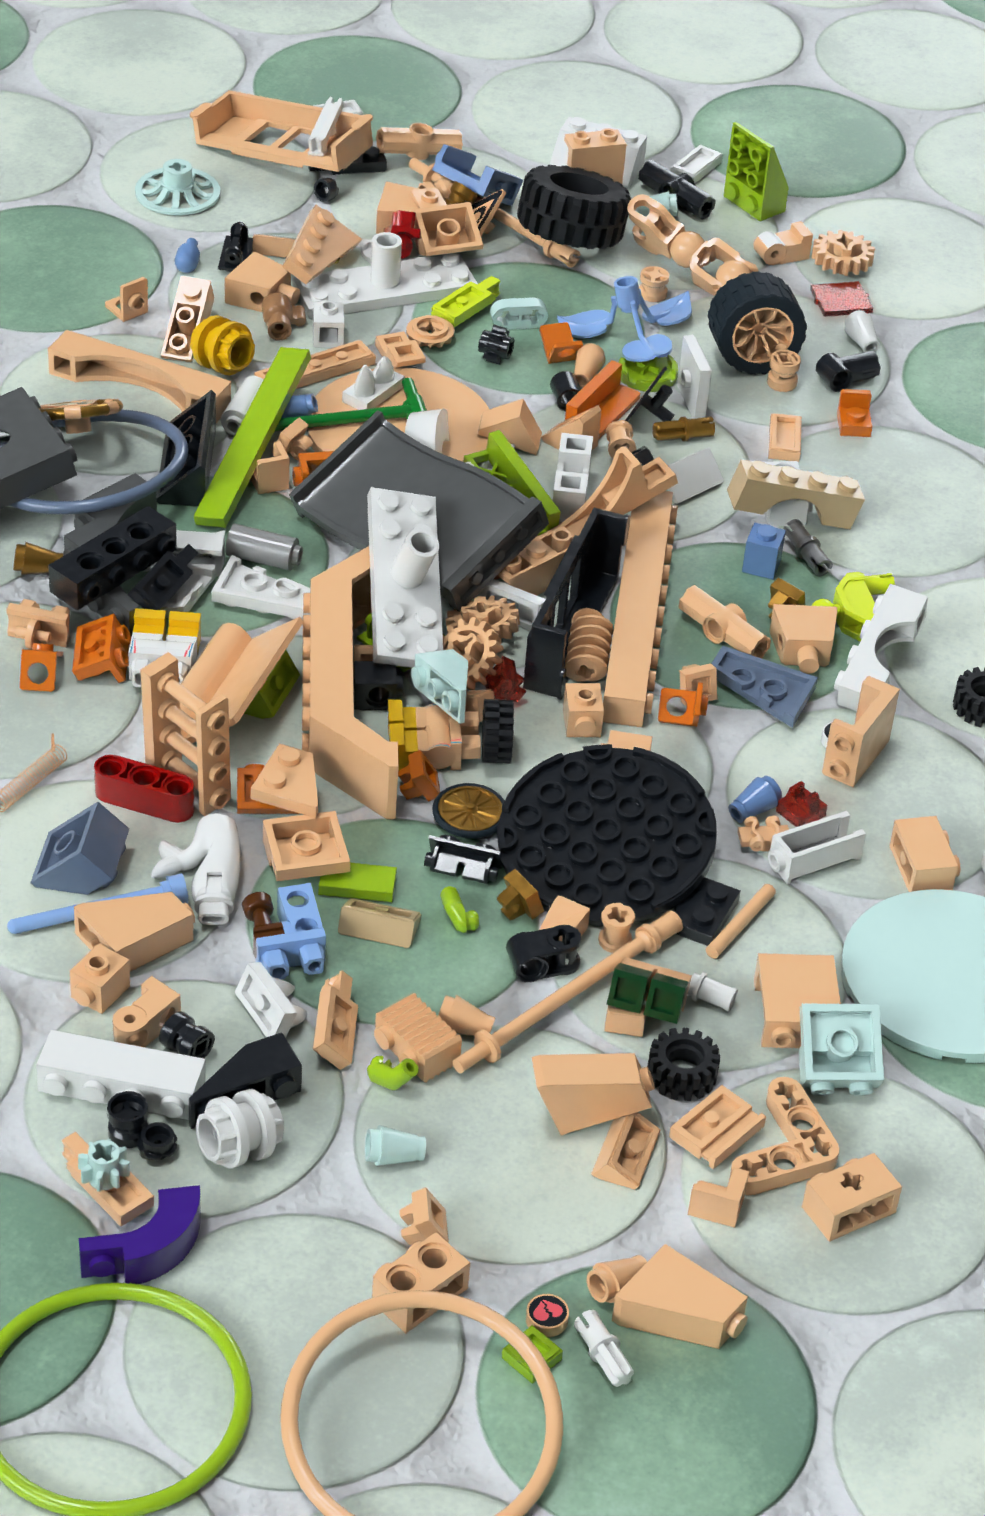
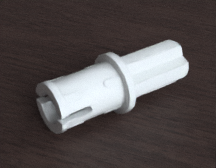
M588 1310L583 1312L582 1315L589 1325L585 1326L582 1319L578 1316L574 1322V1327L589 1347V1357L592 1361L600 1364L612 1385L618 1387L622 1384H629L634 1370L620 1350L621 1342L618 1337L609 1333L597 1311Z

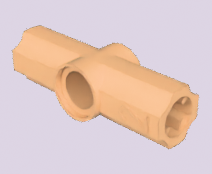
M413 123L410 125V128L381 127L376 135L379 153L406 154L410 158L425 160L429 155H437L444 144L462 150L463 146L460 130L433 129L424 123Z
M695 585L686 589L685 594L680 598L678 608L702 625L704 634L712 643L720 644L725 641L734 649L759 658H763L766 651L770 648L771 639L747 622L745 613L738 605L730 603L724 606Z

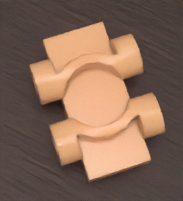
M775 815L766 818V826H759V821L755 816L747 817L744 820L745 827H738L737 831L741 847H751V850L755 852L769 851L772 836L789 830L788 825H781L779 817Z

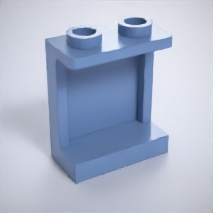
M446 144L442 146L436 156L433 171L452 181L461 183L483 197L503 189L506 191V195L501 203L513 205L524 181L523 179L489 166L485 167L480 177L471 172L476 155Z

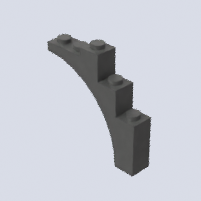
M134 473L83 500L123 492L147 481ZM156 492L119 507L74 514L75 530L64 535L63 556L147 506L157 511ZM121 586L115 587L87 605L90 610L97 612L102 617L114 614L120 624L128 628L132 637L135 608L140 609V606L124 592Z

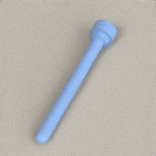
M180 873L167 876L166 881L160 882V886L95 901L173 892L182 903H188L189 899L184 876ZM76 905L11 919L7 924V929L10 933L17 934L74 921V906Z

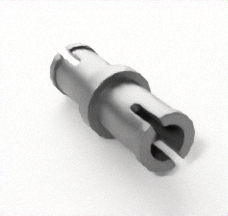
M799 519L789 521L787 525L792 529V532L786 526L783 529L786 530L785 536L795 546L797 556L807 562L816 576L827 574L829 571L823 564L828 569H831L833 564L821 550L819 540L809 534Z

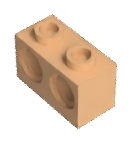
M435 1232L424 1241L415 1242L404 1255L394 1262L386 1263L377 1270L373 1276L372 1298L383 1294L414 1290L437 1291L459 1296L468 1289L470 1262ZM406 1308L384 1312V1314L403 1332L407 1333L439 1309Z

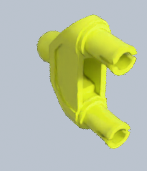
M849 572L837 585L833 603L828 599L821 598L814 601L811 606L837 607L836 622L841 632L861 642L860 633L867 619L872 620L874 616L873 607L875 602L871 595L885 594L890 584L895 585L894 576H892V573L865 576L861 572Z

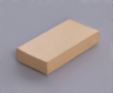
M771 413L768 459L799 462L801 454V416Z

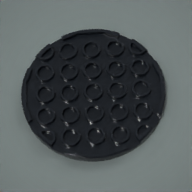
M612 744L583 746L581 751L566 755L559 753L533 767L523 775L507 795L502 805V812L497 826L498 850L501 851L502 865L506 874L516 869L538 891L543 909L547 913L556 897L562 896L590 908L588 925L604 926L601 920V913L605 906L611 903H621L631 907L635 913L634 923L658 916L681 903L693 893L708 873L714 858L717 841L714 809L711 808L703 787L687 770L655 752L634 747L633 750L612 748Z

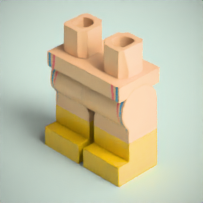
M388 700L389 742H398V771L409 765L408 755L418 750L423 752L435 769H444L450 766V770H461V759H480L481 740L478 711L465 712V723L459 724L435 703L426 707H402V700Z

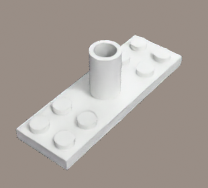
M382 232L373 236L371 266L334 269L329 272H322L307 284H304L296 277H292V286L300 289L299 301L305 308V313L309 319H313V302H323L326 300L344 302V314L442 300L470 281L477 285L478 283L459 253H448L433 257H417L412 260L401 261L402 239L400 236L390 232Z
M371 487L367 495L373 662L413 668L415 667V654L443 650L436 497Z

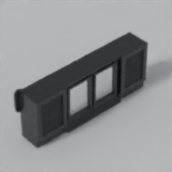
M593 508L580 535H575L544 593L546 600L527 637L523 689L557 697L558 700H562L565 683L568 680L566 676L567 669L564 666L572 617L574 613L583 608H591L600 613L602 612L619 578L622 546H625L627 543L630 515ZM570 577H571L570 596H569V600H568ZM559 600L557 624L554 627L555 608Z

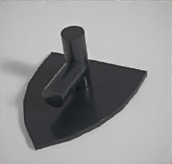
M666 366L643 394L625 421H629L640 405L663 422L672 420L675 414L663 406L672 394V388L668 385H662L653 398L648 395L666 371Z

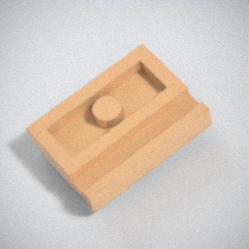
M721 1085L670 1127L669 1138L698 1159L702 1157L709 1162V1167L715 1169L764 1127L766 1116L763 1113L758 1115L753 1112L750 1104Z

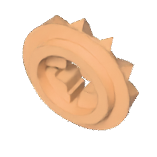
M426 315L411 320L407 324L406 335H408L409 340H416L419 347L428 346L430 349L436 346L442 348L444 344L451 343L452 337H454V327L446 319Z

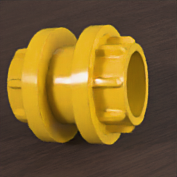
M219 315L210 316L199 323L191 335L190 347L193 351V356L196 362L205 368H213L216 372L224 375H234L246 368L253 359L255 344L248 327L239 322L231 321Z

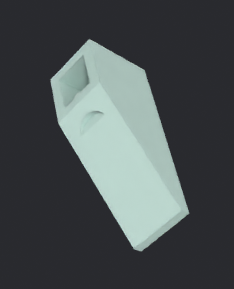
M454 649L415 654V667L411 671L414 687L459 724L465 723L468 660Z

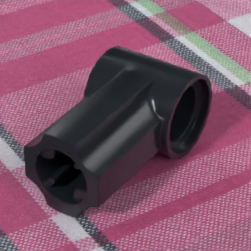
M874 351L841 358L835 353H828L818 360L815 369L832 391L840 392L842 389H847L852 382L879 376L881 366L878 355Z

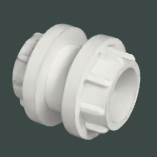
M247 1089L237 1092L233 1099L222 1096L210 1100L206 1106L205 1113L200 1114L197 1118L196 1135L201 1151L207 1159L214 1161L217 1165L221 1164L231 1169L245 1164L249 1155L254 1161L270 1157L274 1152L276 1144L282 1141L284 1122L277 1103L271 1097L254 1089Z

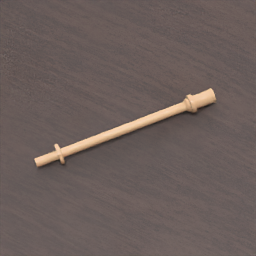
M412 158L409 162V168L421 174L423 182L436 183L438 179L445 178V176L432 170L435 163L428 166L416 158ZM479 196V197L477 198L476 202L479 201V200H481V199H483V198ZM500 208L495 212L493 218L542 246L545 256L556 258L570 268L578 263L580 259L578 258L580 256L578 250L566 244H557L555 241L545 240L539 235L532 234L529 229H525L519 219Z
M670 910L652 923L642 924L635 930V939L493 1034L485 1030L478 1031L474 1035L475 1046L452 1061L453 1067L457 1072L463 1073L482 1059L489 1063L497 1062L501 1057V1046L613 972L614 968L625 957L632 959L642 951L654 953L659 950L662 942L682 931L683 923L677 913Z

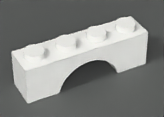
M893 584L889 585L884 596L878 595L873 607L874 616L872 620L867 619L860 633V639L862 640L859 646H852L847 659V664L849 665L846 671L840 670L836 678L834 689L838 690L837 705L857 711L861 686L867 676L889 684L890 672L879 663L877 655L891 644L914 642L926 618L928 596Z

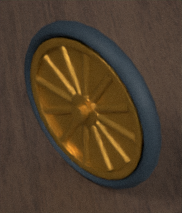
M462 783L447 787L440 792L434 800L432 812L435 821L448 833L458 837L477 839L497 832L502 805L505 800L499 793L484 785Z

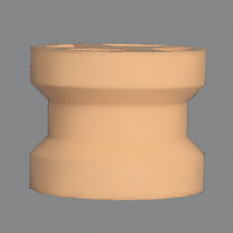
M658 266L643 268L640 273L642 283L639 286L643 299L649 302L664 300L668 292V288L665 286L669 282L668 271Z

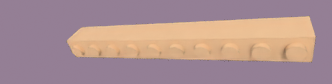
M664 491L631 510L603 699V722L642 727L644 713L651 714L653 693H647V691L654 692L656 671H651L650 669L657 670L659 649H653V647L660 648L662 628L656 626L663 625L665 610L664 606L658 605H665L668 587L666 585H668L670 565L665 564H671L673 545L669 544H673L678 510V505H672L673 492Z

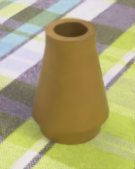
M25 542V545L16 544L13 570L21 571V575L49 573L48 565L63 557V553H57Z

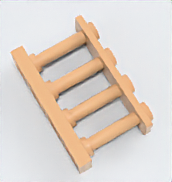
M167 652L140 670L145 763L190 777L193 780L194 788L199 791V812L206 816L216 809L223 808L231 799L228 698L221 694L209 703H205L179 683L178 659ZM180 702L196 714V721L180 709ZM181 729L197 740V747L181 735ZM182 754L198 766V772L182 761Z

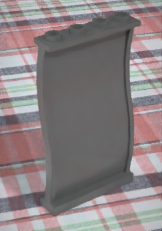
M378 410L289 494L300 517L304 518L306 516L327 532L359 550L369 546L367 495L371 487L436 497L440 593L448 601L450 607L459 612L462 606H466L549 524L542 501L533 496L529 499L495 476L423 445L388 422L382 412Z

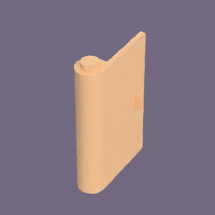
M301 617L295 618L254 638H251L237 624H222L185 676L181 685L205 703H209L221 694L226 696L229 704V727L237 724L258 691L261 690L267 681V677L304 621ZM180 702V709L196 721V714ZM181 729L183 737L191 743L197 742L195 738Z

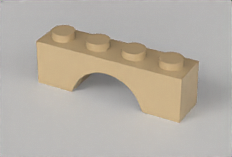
M742 459L727 488L734 510L764 514L772 506L782 501L802 499L814 504L821 525L851 529L865 501L858 480H854L851 477H837L826 475L819 471L809 472L798 470L791 466L781 467L766 464L762 461Z

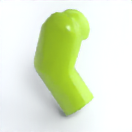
M452 886L445 887L440 894L441 901L456 930L462 933H467V930H477L479 928L478 913L474 910L465 912L458 890Z
M376 1056L367 1067V1075L373 1083L392 1091L399 1089L418 1074L417 1064L409 1058L404 1059L392 1068V1063L389 1059L386 1063H383L384 1056Z

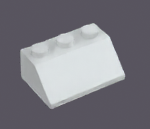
M568 117L559 131L549 165L567 166L568 146L564 141L566 134H574L577 131H601L606 128L617 129L627 144L622 185L628 190L644 166L647 135L639 134L634 130L614 128L605 123L589 122L581 117Z

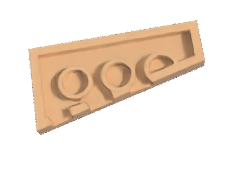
M315 205L309 212L282 267L304 284H307L321 274L325 268L333 265L337 259L345 256L349 250H353L361 242L362 238L336 220L331 212Z

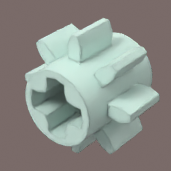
M111 1139L99 1140L94 1143L89 1142L88 1154L82 1153L78 1155V1169L81 1170V1182L83 1184L89 1182L98 1192L112 1188L118 1189L120 1176L127 1177L130 1175V1161L127 1160V1148H119Z

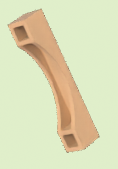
M65 330L48 348L49 374L70 381H115L141 386L166 397L180 408L182 412L212 390L216 393V423L231 402L230 380L73 331Z

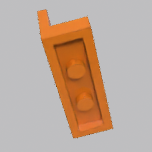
M611 360L566 404L565 420L599 405L602 410L599 430L600 439L606 433L607 426L613 421H618L640 399V392L620 384L622 364Z

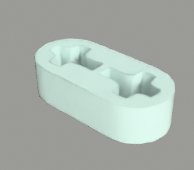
M539 298L501 299L496 301L490 309L493 324L505 327L507 330L538 328L544 325L548 319L545 303ZM533 310H538L535 312V316H530ZM504 311H508V313H506V317H500L503 315Z

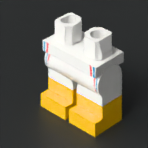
M135 608L134 628L128 652L129 680H132L134 687H141L140 670L167 652L178 659L179 683L181 684L197 659L201 643V613L170 611L169 628L166 638V610Z

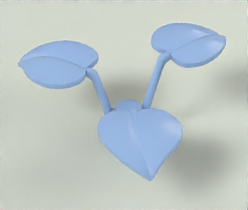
M625 276L614 282L616 296L611 297L612 306L610 313L605 310H590L571 316H557L558 323H569L572 337L580 339L592 338L607 331V325L614 322L618 305L622 312L633 314L639 340L631 341L623 347V356L628 361L645 362L655 357L668 356L672 352L673 346L671 340L662 334L644 337L637 311L639 305L643 309L642 318L650 323L657 322L662 326L674 325L687 320L692 314L690 293L687 291L648 308L642 297L641 289H639L638 279L633 276Z

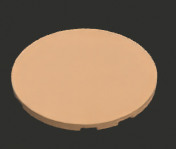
M393 367L395 372L405 376V378H412L414 380L418 394L422 396L427 411L436 409L447 410L449 441L443 442L442 454L463 461L465 455L486 450L488 438L477 433L484 411L489 410V408L476 392L461 382L439 373L415 368ZM359 372L343 376L324 387L315 396L318 403V412L311 415L357 410L342 402V392L355 383ZM402 388L376 408L403 405V402L407 399L404 389ZM406 417L386 419L405 433ZM364 422L307 428L308 437L314 442L311 447L315 452L335 451Z

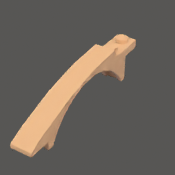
M623 446L616 450L607 474L591 497L565 521L553 529L536 536L534 539L561 526L567 528L574 535L579 536L593 508L624 515L678 484L676 474L660 457L642 466L635 456Z

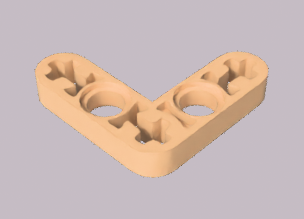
M778 1077L772 1080L768 1087L766 1105L788 1142L743 1154L734 1159L730 1176L733 1167L749 1171L745 1195H756L810 1179L818 1173H827L834 1170L837 1164L839 1145L802 1085L789 1077ZM804 1120L809 1122L812 1128L800 1130L792 1122ZM786 1159L791 1161L795 1167L788 1170L781 1169L774 1164V1161Z

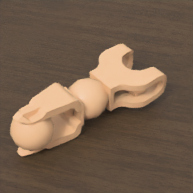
M640 194L632 198L628 203L629 218L636 224L632 229L635 242L652 254H662L669 259L672 258L678 266L690 268L694 285L708 293L716 295L720 287H723L730 279H734L744 273L748 274L758 271L755 264L741 258L738 251L720 238L704 241L698 233L692 231L685 232L684 225L678 222L662 204L651 197ZM646 206L649 208L650 213L645 217L636 212V208ZM719 259L725 263L719 266L715 278L702 269L703 266H707L710 262Z

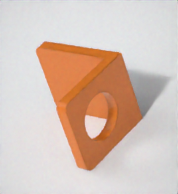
M569 323L547 324L540 327L539 330L548 364L576 360L577 351L583 347L582 340L573 341Z
M33 643L32 649H22L20 689L54 691L57 657H63V652L53 651L54 644ZM35 663H42L48 669L47 679L40 684L32 682L28 676L29 668Z
M698 682L696 691L662 688L658 721L661 723L697 727L700 715L706 716L708 695L702 694L703 683ZM679 697L686 702L687 710L683 715L673 716L667 711L666 705L671 698Z

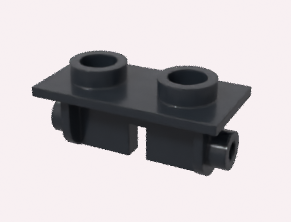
M243 222L234 223L231 226L230 236L226 235L218 270L232 272L252 254L253 238L248 237V227Z
M429 835L431 852L426 853L424 866L430 867L431 872L455 877L460 864L465 866L462 874L463 879L488 884L489 881L496 882L499 869H502L501 851H497L493 846L484 843H477L475 845L462 843L459 839L449 835H441L440 837Z

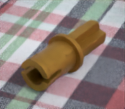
M711 416L696 419L680 417L679 420L655 422L652 433L656 440L681 438L682 441H688L689 438L714 436L715 423H709L714 420Z

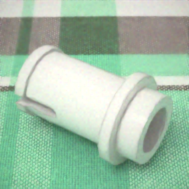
M702 972L701 975L697 973L692 975L688 995H691L692 1000L695 1002L701 999L724 1008L726 1011H730L736 999L738 989L707 978V973Z

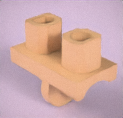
M23 599L20 604L9 603L6 609L9 619L8 636L25 639V647L28 649H32L33 643L39 642L61 647L68 646L70 642V610L68 607L56 605L49 611L40 609L39 604L33 600Z

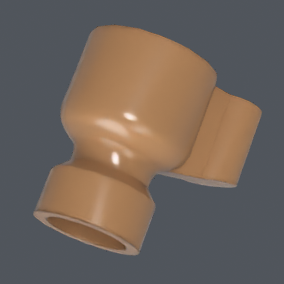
M272 293L263 299V319L267 324L268 335L272 339H287L292 333L291 324L299 327L306 323L305 308L302 305H292L287 295Z

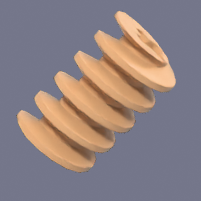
M583 608L574 613L571 620L572 625L570 627L564 668L567 669L566 676L571 680L593 682L601 680L607 674L611 650L610 644L614 629L613 624L599 611Z

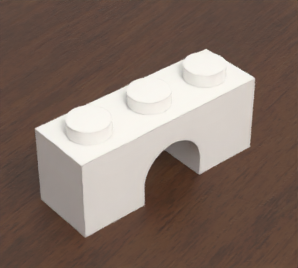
M561 434L552 498L561 511L559 522L565 521L586 502L593 436Z

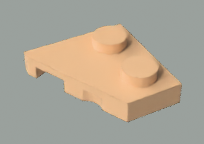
M279 743L252 785L251 799L316 818L318 816V797L313 753Z

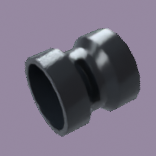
M180 1011L173 1014L164 1023L159 1034V1041L171 1051L177 1050L178 1054L205 1059L213 1047L215 1035L205 1026H196L195 1020L190 1015Z
M134 1091L117 1093L111 1097L107 1105V1117L109 1119L108 1136L118 1147H138L137 1141L141 1137L142 1130L148 1125V1103L146 1098Z

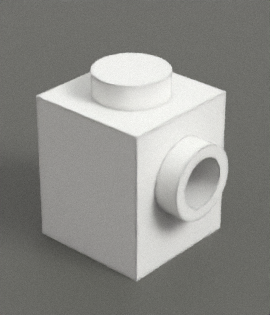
M331 300L313 302V347L334 348L344 345V302H334Z

